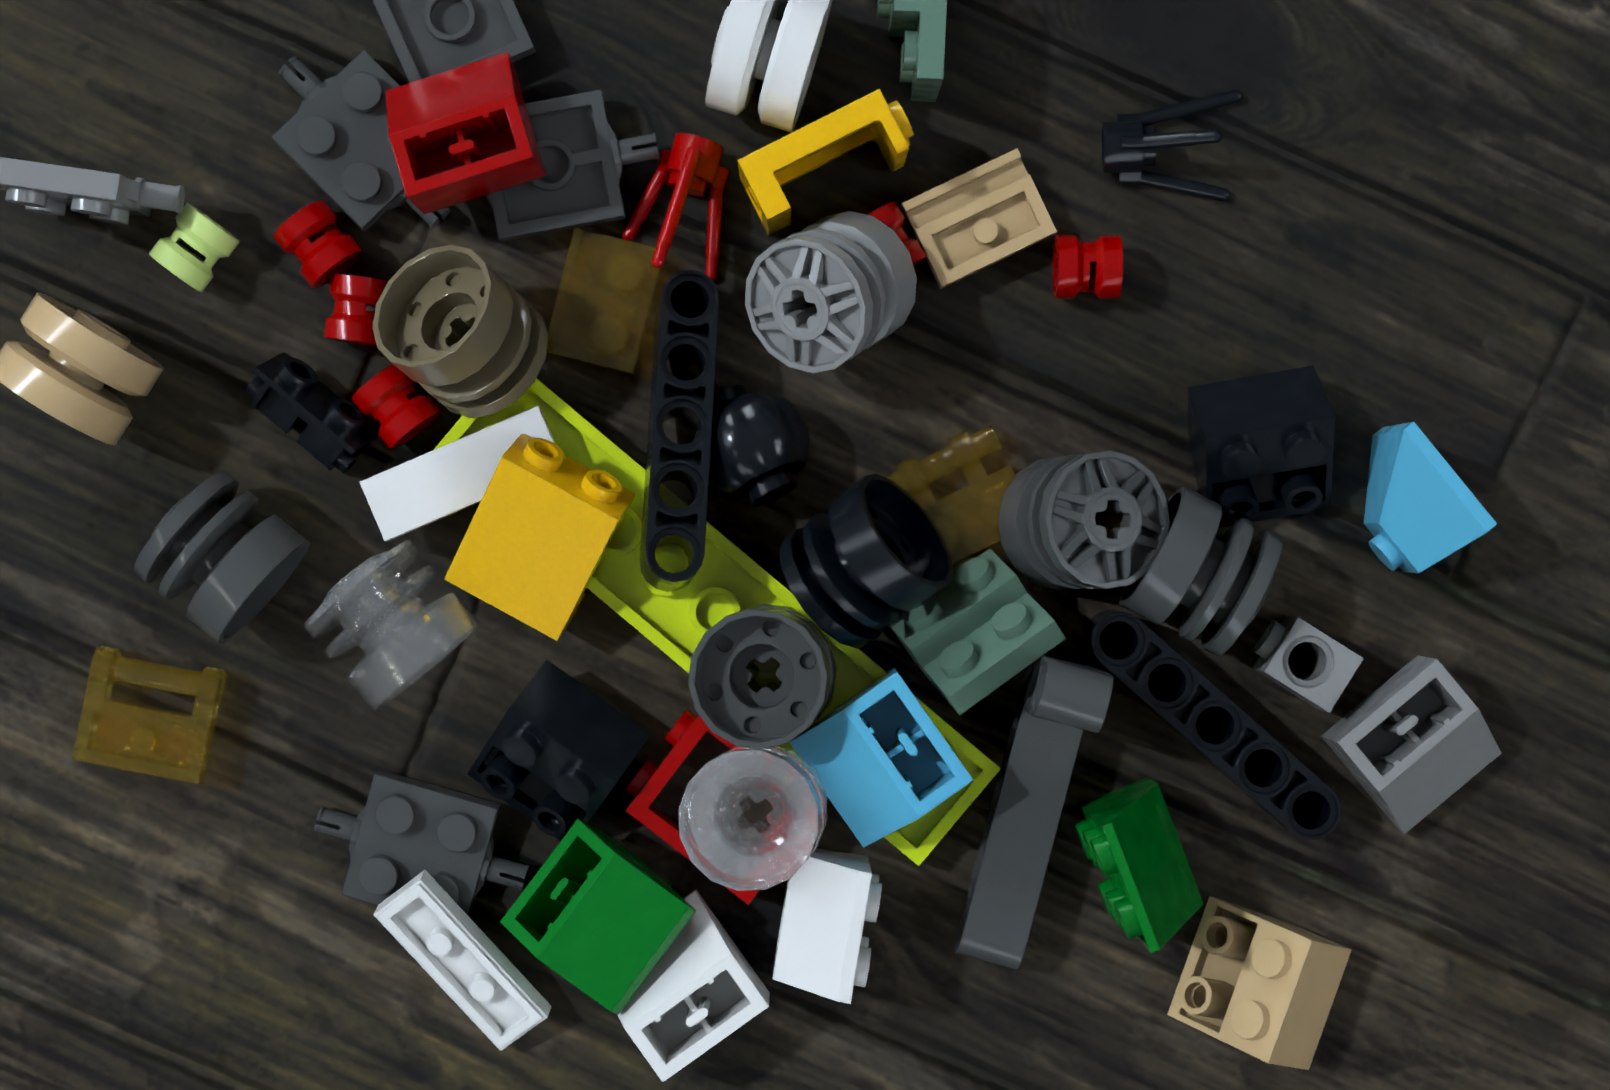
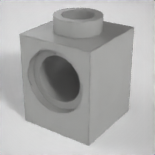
M1285 615L1281 623L1273 620L1259 637L1254 647V653L1260 657L1252 669L1314 708L1330 713L1364 658L1301 618ZM1306 642L1313 648L1316 661L1309 674L1297 678L1289 669L1288 657L1296 645Z

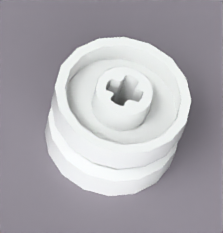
M731 0L730 5L727 6L713 48L712 68L705 97L706 107L737 116L747 107L758 79L763 81L758 103V114L761 123L792 133L808 91L833 0H789L781 21L775 19L779 0Z

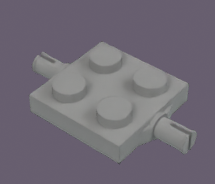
M0 157V190L6 191L5 201L25 205V209L32 212L65 216L67 205L71 206V211L89 214V219L128 225L130 215L150 217L151 208L181 213L184 206L185 190L184 186L181 185L173 186L147 182L145 178L141 177L131 180L116 173Z

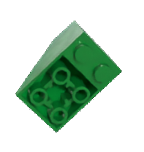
M1148 777L1078 804L1084 820L1074 824L1087 859H1092L1095 868H1100L1103 876L1107 879L1097 883V887L1110 919L1115 920L1119 930L1123 928L1128 940L1137 937L1150 953L1160 950L1204 903L1158 783Z

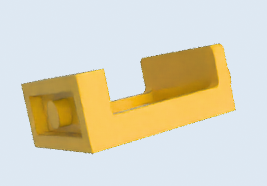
M879 88L737 160L740 181L767 234L770 235L791 224V207L781 186L871 141L878 144L891 172H894L904 166L910 146L909 138L914 133L900 103L895 100L887 104Z
M521 434L501 457L444 580L558 641L577 613L586 595L584 591L620 520L629 509L635 494L622 487L619 480L610 473L599 469H589L565 456L561 448L553 442Z

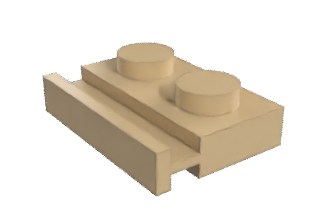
M1018 148L911 198L901 205L916 239L927 255L926 260L940 289L1057 233L1030 174L1028 175L1021 160Z

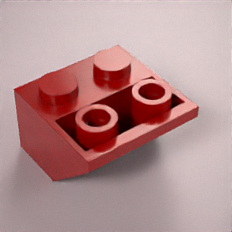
M509 52L385 91L388 136L405 194L423 214L547 176Z

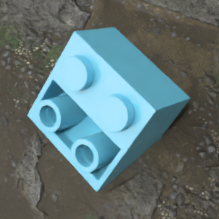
M895 668L886 672L789 742L863 848L919 819L973 781L971 775Z

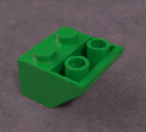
M577 819L500 923L539 961L607 1010L619 1015L696 910L623 843Z

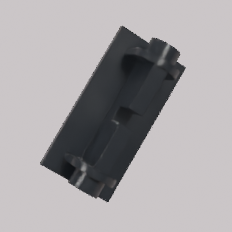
M283 352L260 364L253 370V373L257 376L251 381L245 391L253 398L251 405L285 433L290 432L300 418L305 421L308 426L296 442L319 460L329 471L336 467L345 474L360 457L357 451L379 437V431L367 421L366 415L362 414L354 403L339 398L318 380L316 372L305 362L290 357Z

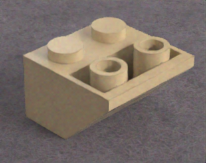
M1209 896L1167 1015L1268 1064L1309 1070L1352 950L1295 925Z

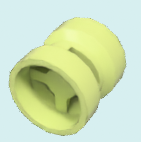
M187 202L181 213L176 216V229L170 237L160 238L149 252V255L182 281L199 292H203L213 278L212 267L219 258L229 257L240 241L206 214ZM182 239L192 248H194L199 253L204 255L206 259L203 261L189 249L180 244L179 241Z

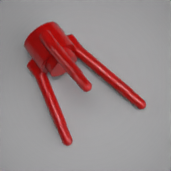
M677 133L675 135L671 151L662 150L657 169L635 207L622 233V238L625 241L633 240L668 179L667 185L674 189L651 260L653 267L661 268L671 247L687 195L703 197L706 187H708L709 203L705 274L714 282L718 276V260L720 257L723 191L730 170L720 166L724 148L712 140L689 133Z

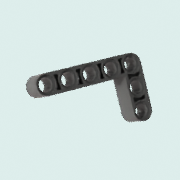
M1045 654L1027 666L957 931L954 949L956 954L1013 969L1019 968L1028 942L1083 730L1093 733L1100 731L1110 703L1113 675L1094 667Z

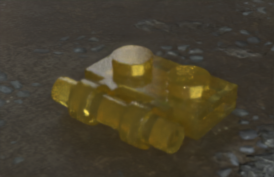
M991 425L969 436L966 431H963L948 439L949 446L918 461L912 456L896 464L898 471L885 476L910 493L928 513L945 541L951 555L952 564L1001 541L998 516L1002 497L1016 475L1011 465H1008L987 476L980 458L1001 448L998 437ZM960 468L968 485L936 501L928 484Z

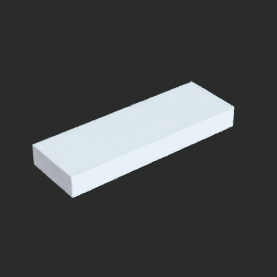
M537 406L360 481L359 483L384 541L395 539L481 502L501 457L521 434H527L532 438H543L556 444L541 408Z
M426 870L422 871L377 906L373 915L500 1051L548 1018L552 1006Z

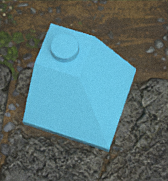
M1415 422L1382 427L1372 435L1364 525L1374 536L1368 542L1370 548L1390 570L1394 571L1399 567L1402 572L1420 573L1484 535L1497 525L1495 520Z

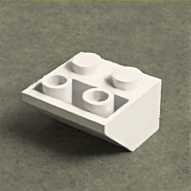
M797 844L793 846L773 964V980L851 1004L853 987L866 986L871 948H868L869 937L862 936L864 921L876 923L882 891V883H879V874H872L868 856Z
M697 890L683 898L696 912L618 1015L624 1029L662 1082L769 1007L770 992Z

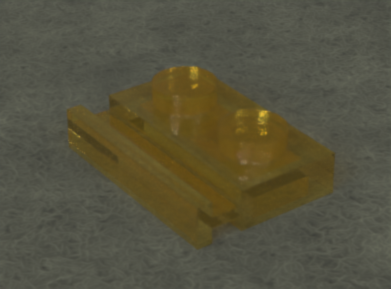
M574 227L548 330L547 353L635 375L661 268H655L651 263L655 247L604 234L600 235Z

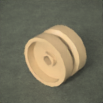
M37 292L20 320L26 333L50 352L48 354L24 342L6 341L0 350V383L68 426L106 444L116 445L133 417L126 403L104 388V385L106 384L130 396H147L164 368L151 356L130 343L131 340L98 318L83 310H75L46 294Z

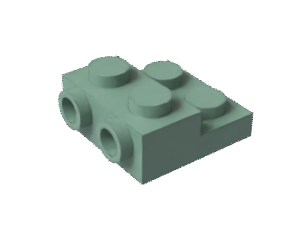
M878 0L877 17L889 18L888 37L904 38V42L901 44L899 82L911 83L910 101L936 102L944 79L947 0Z
M990 548L976 558L969 557L960 560L953 567L954 574L950 585L919 608L903 611L900 621L891 627L910 658L959 716L1066 639L1055 620L1027 593L1017 575Z

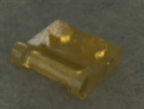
M98 646L90 666L72 760L194 784L204 782L218 709L226 687V671L211 667H205L202 672L123 657L119 649ZM115 681L194 696L196 698L193 713L190 715L110 699Z

